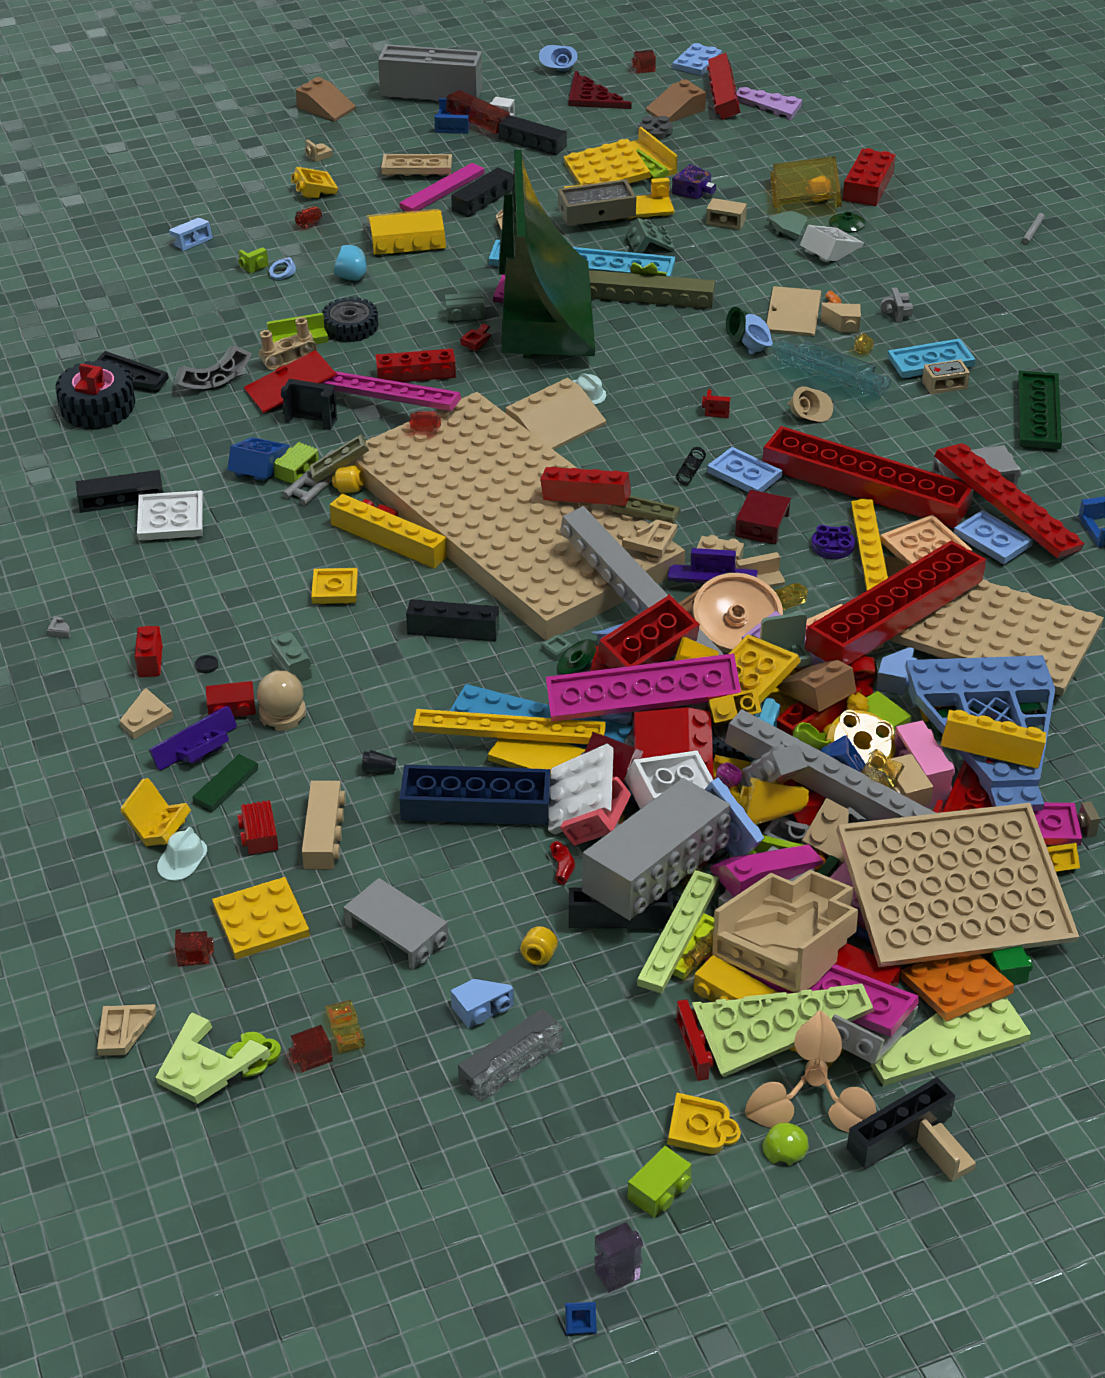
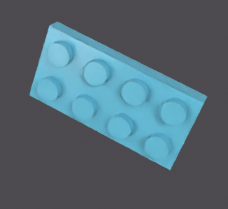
M960 338L888 350L887 358L902 378L923 375V368L926 364L961 359L966 367L975 366L976 360Z

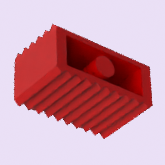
M138 627L134 652L137 674L139 677L159 676L161 673L163 648L160 627Z
M252 681L206 686L208 715L225 706L230 707L234 717L256 714Z
M267 800L261 803L242 804V814L237 815L239 830H245V832H240L242 847L247 846L249 854L279 850L271 802Z

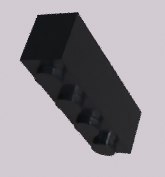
M508 115L499 123V139L556 156L567 147V131Z
M497 167L451 195L452 211L469 217L504 196V193L512 191L513 174Z
M160 470L75 481L80 513L138 505L139 495L163 493Z
M410 599L406 612L407 634L496 642L499 631V606Z
M569 888V928L664 929L673 913L672 888L668 889L660 899L653 901L642 913H638L631 920L626 919L582 891V888Z
M936 1077L850 1127L846 1149L866 1168L918 1137L921 1121L926 1119L933 1127L950 1118L956 1096Z

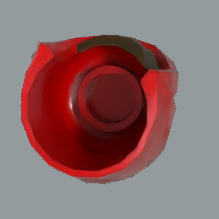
M863 655L848 666L853 668L855 686L862 689L863 696L868 697L873 694L872 688L877 677V665L873 657Z

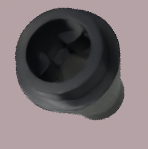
M370 750V752L364 751L361 770L367 771V773L395 772L397 758Z

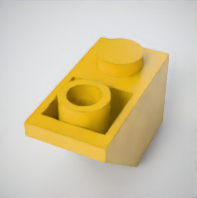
M756 689L710 699L708 702L713 727L730 723L741 709L752 715L762 713Z

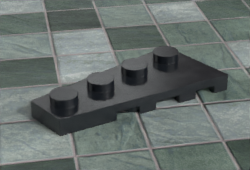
M104 351L97 359L102 360V362L112 361L113 364L118 363L124 367L132 377L134 388L158 391L169 379L168 373L107 351Z

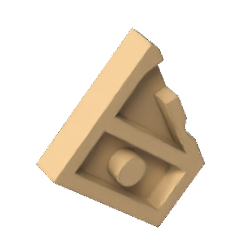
M655 520L647 527L637 530L636 536L632 538L624 537L622 547L662 557L677 533V524Z
M146 688L120 719V725L125 732L133 739H136L172 719L173 713L171 709Z
M826 798L802 839V843L805 845L809 844L814 850L827 857L832 855L839 858V863L843 864L845 858L836 829L840 824H848L849 810Z
M155 1004L103 1006L97 1047L98 1055H126L155 1017Z

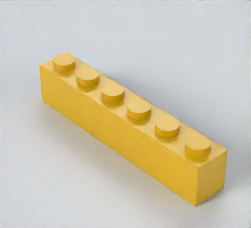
M341 494L329 504L331 525L434 569L447 558L446 537L344 494Z
M712 955L694 975V992L711 1002H716L719 999L736 1000L743 999L746 996L779 993L715 955ZM795 1046L790 1048L791 1051L797 1052ZM835 1061L826 1062L828 1069Z

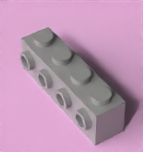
M780 744L769 749L770 752L761 755L760 759L751 762L752 765L743 768L741 782L737 785L739 793H741L742 786H752V783H750L751 777L766 782L783 784L808 767L799 744L788 747Z

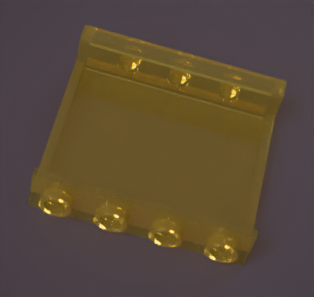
M836 156L773 164L774 171H770L773 206L774 209L777 208L778 214L780 213V205L834 198L835 208L842 207Z

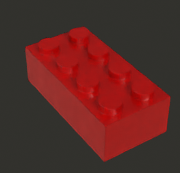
M870 148L862 149L844 181L843 200L877 206L894 173L896 154H891L888 151H874Z
M669 594L599 640L597 656L610 669L665 662L677 654L683 637L697 641L700 623Z

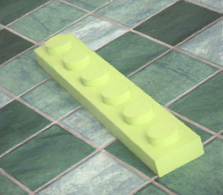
M697 870L694 871L637 979V986L663 993L719 885V877Z

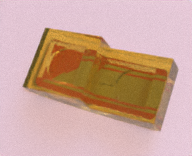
M351 1000L325 1006L338 1052L364 1047V1036L358 1024L357 1013Z

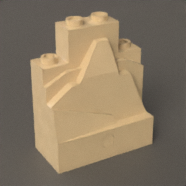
M812 870L807 871L794 881H789L770 873L714 911L712 955L794 993L807 990L817 983L837 962L838 949L847 943V938L856 933L858 909L852 907L853 887Z

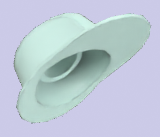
M583 373L579 375L578 379L572 380L581 386L594 405L605 400L606 392L602 388V382L597 376Z
M188 827L185 831L174 833L169 838L167 848L157 864L158 873L166 880L178 881L189 877L207 853V845L204 841L200 840L191 827Z

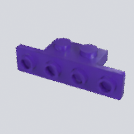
M692 548L691 565L674 564L670 566L668 581L704 584L710 579L726 573H744L757 577L758 571L737 569L736 551Z
M225 706L150 748L149 752L156 768L162 770L178 760L196 763L203 759V755L221 749L224 743L230 741L227 732L237 727L230 707Z

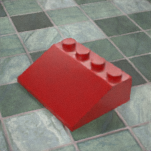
M687 707L634 713V747L643 751L641 759L698 751L714 780L710 711Z

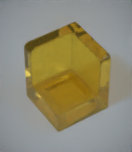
M875 748L861 773L892 789L905 766L898 761L888 758L881 750Z

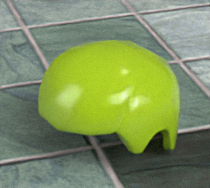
M801 722L793 730V737L819 751L831 742L830 739L826 741L827 734L825 732L819 733L809 723Z
M785 1122L774 1125L768 1131L762 1143L763 1153L770 1162L775 1164L783 1161L788 1166L803 1160L809 1149L808 1137L804 1130L799 1126Z

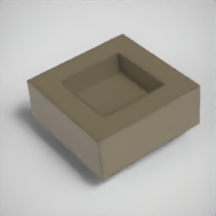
M1091 801L1082 802L1080 812L1077 814L1079 826L1083 829L1086 837L1096 836L1100 817Z

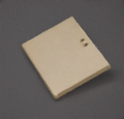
M773 286L767 318L770 333L815 336L821 290Z

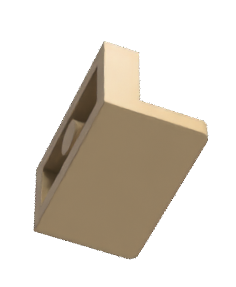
M778 552L736 560L737 569L757 570V578L767 583L771 588L785 585V579L779 571L780 556Z
M926 1119L920 1122L917 1142L952 1182L975 1170L976 1162L942 1123L932 1127Z

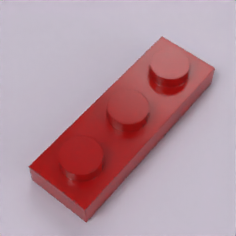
M687 999L677 1001L676 1020L697 1080H708L709 1068L713 1067V1060L710 1051L705 1050L704 1033L697 1028V1014L695 1009L691 1010Z

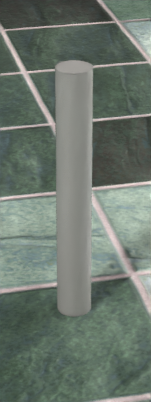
M1039 213L1022 239L1023 244H1028L1045 218L1043 213Z

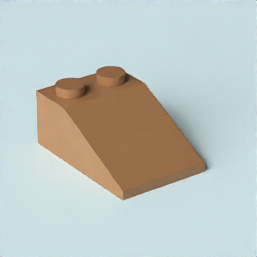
M315 77L296 89L297 108L335 122L356 109V106L330 81L324 80L321 77Z
M680 80V82L672 84L647 106L646 112L657 118L667 116L669 121L673 122L705 111L706 92L689 82V80Z
M839 660L813 664L784 679L776 687L818 712L856 692L853 668Z

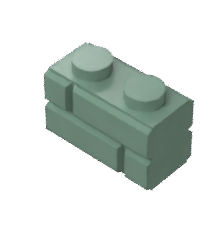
M482 292L448 294L444 296L447 322L485 319V305Z
M291 632L283 633L270 639L272 658L281 671H288L294 674L300 682L312 677L310 658Z

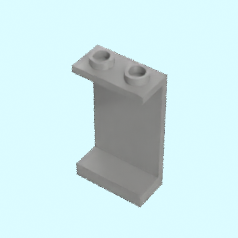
M1005 445L971 450L977 456L985 459L986 463L998 470L1001 475H1006L1008 480L1017 486L1021 470ZM933 458L932 473L963 481L937 458Z
M380 878L343 907L345 925L353 929L359 923H363L408 953L409 968L412 970L419 964L426 962L429 956L438 948L443 947L448 940V925L445 920Z
M918 1006L915 1007L892 1037L850 1022L836 1014L833 1015L832 1021L841 1036L842 1048L875 1064L911 1029Z

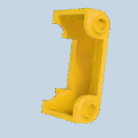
M715 755L713 762L714 780L716 779L717 768L725 762L735 765L741 771L752 764L750 761ZM753 777L750 779L752 786H742L741 793H739L737 786L729 789L731 795L744 808L745 813L755 825L799 812L808 803L809 790L804 787L771 783Z

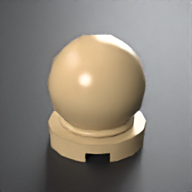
M275 670L267 674L259 682L257 699L260 704L259 717L264 726L267 724L274 726L277 731L290 730L299 725L298 722L306 717L303 686L294 674L288 671Z

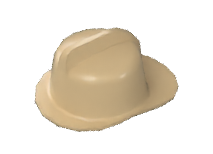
M804 386L796 389L793 397L787 404L796 417L816 422L828 420L833 413V403L826 393Z

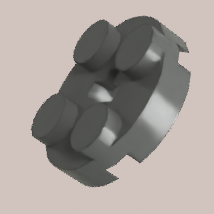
M645 116L639 124V127L644 128L658 140L665 139L666 135H672L673 125L667 116H660L659 118Z

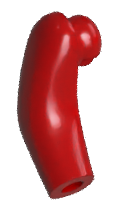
M555 841L550 845L551 855L558 862L555 880L559 884H566L575 869L576 863L568 848L560 841Z

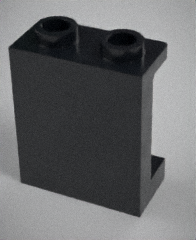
M289 379L285 386H282L281 398H283L284 403L282 413L285 415V422L290 423L293 417L323 421V429L326 430L333 428L338 419L335 386Z

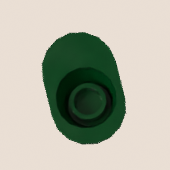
M739 307L731 308L726 317L727 334L735 342H739L743 337L746 327V315L750 314Z

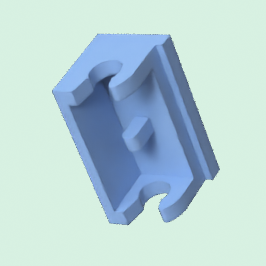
M196 218L169 230V234L176 239L173 244L181 248L182 251L213 239L209 221L201 218Z

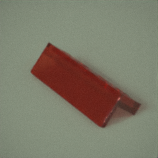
M461 90L447 95V112L453 115H469V122L494 134L499 133V123L501 120L510 115V112Z

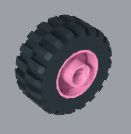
M102 360L83 363L103 368L105 385L97 395L75 391L74 387L81 379L79 372L80 363L66 369L65 373L62 372L56 381L55 390L60 414L67 422L73 423L77 427L83 426L87 429L95 427V429H98L102 426H112L113 423H119L123 418L126 419L135 407L132 377L124 367L118 363L113 364L112 361L102 362Z

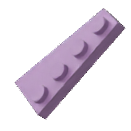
M740 87L737 91L740 103L752 107L758 105L760 110L774 111L773 114L778 116L784 114L786 119L792 120L802 106V99H797L794 96L787 97L779 93L772 94L763 90L756 91L748 87Z

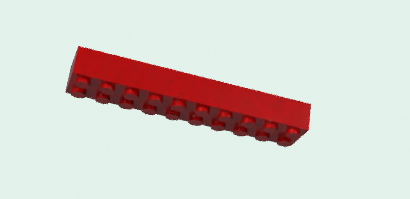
M780 426L763 447L762 461L781 469L782 474L807 481L811 484L820 485L830 490L842 492L849 496L867 500L872 499L873 503L920 518L934 515L947 527L955 528L958 526L972 504L974 489L965 482L787 427Z
M949 541L807 626L804 649L826 662L839 660L849 665L982 582L987 559L953 541Z

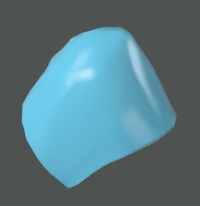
M343 245L334 265V273L336 276L347 280L359 281L366 273L367 263L365 254L357 246Z

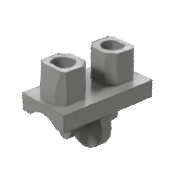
M892 288L893 298L883 299L880 303V308L884 313L893 312L896 323L902 322L903 317L912 316L913 305L909 303L908 293H899L898 288Z

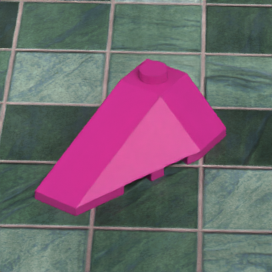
M807 844L731 857L711 866L710 871L719 877L722 885L735 897L770 873L789 880L822 865L824 860Z

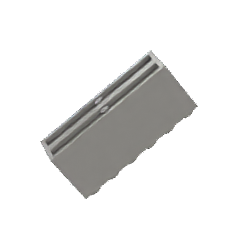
M385 44L378 58L380 96H386L387 98L401 97L403 99L417 98L418 100L430 99L434 101H439V98L472 99L473 104L477 103L483 88L482 51Z
M682 778L583 852L582 891L626 919L631 920L638 913H642L653 901L660 899L668 889L675 887L682 878L691 874L701 863L708 861L720 848L722 849L727 845L729 841V823L731 821V804Z

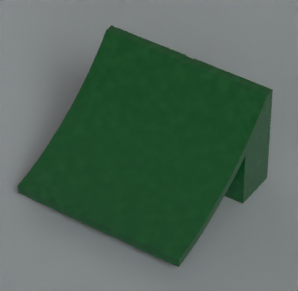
M514 149L512 194L504 193L502 232L500 233L499 274L505 275L501 353L523 354V358H531V354L595 356L588 261L564 239L546 215L529 181L524 166L522 150Z

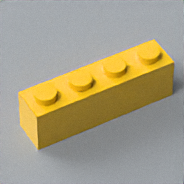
M949 710L941 746L1038 769L1046 743V732H1042L1036 727L1025 728L1017 726V724L1010 721H995L988 716L982 715L978 717L970 715L963 710Z

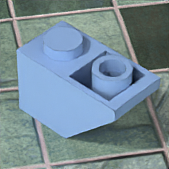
M909 647L882 658L876 690L904 695L906 686L910 685L905 664L906 660H917V658H913L914 648Z
M472 979L451 990V1007L467 1028L481 1024L488 1018L500 1012H505L514 1006L513 987L508 984Z

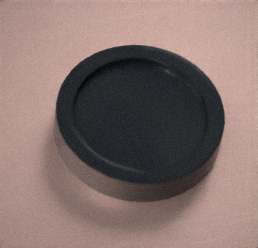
M213 655L200 656L195 661L196 670L200 673H211L218 668V659Z

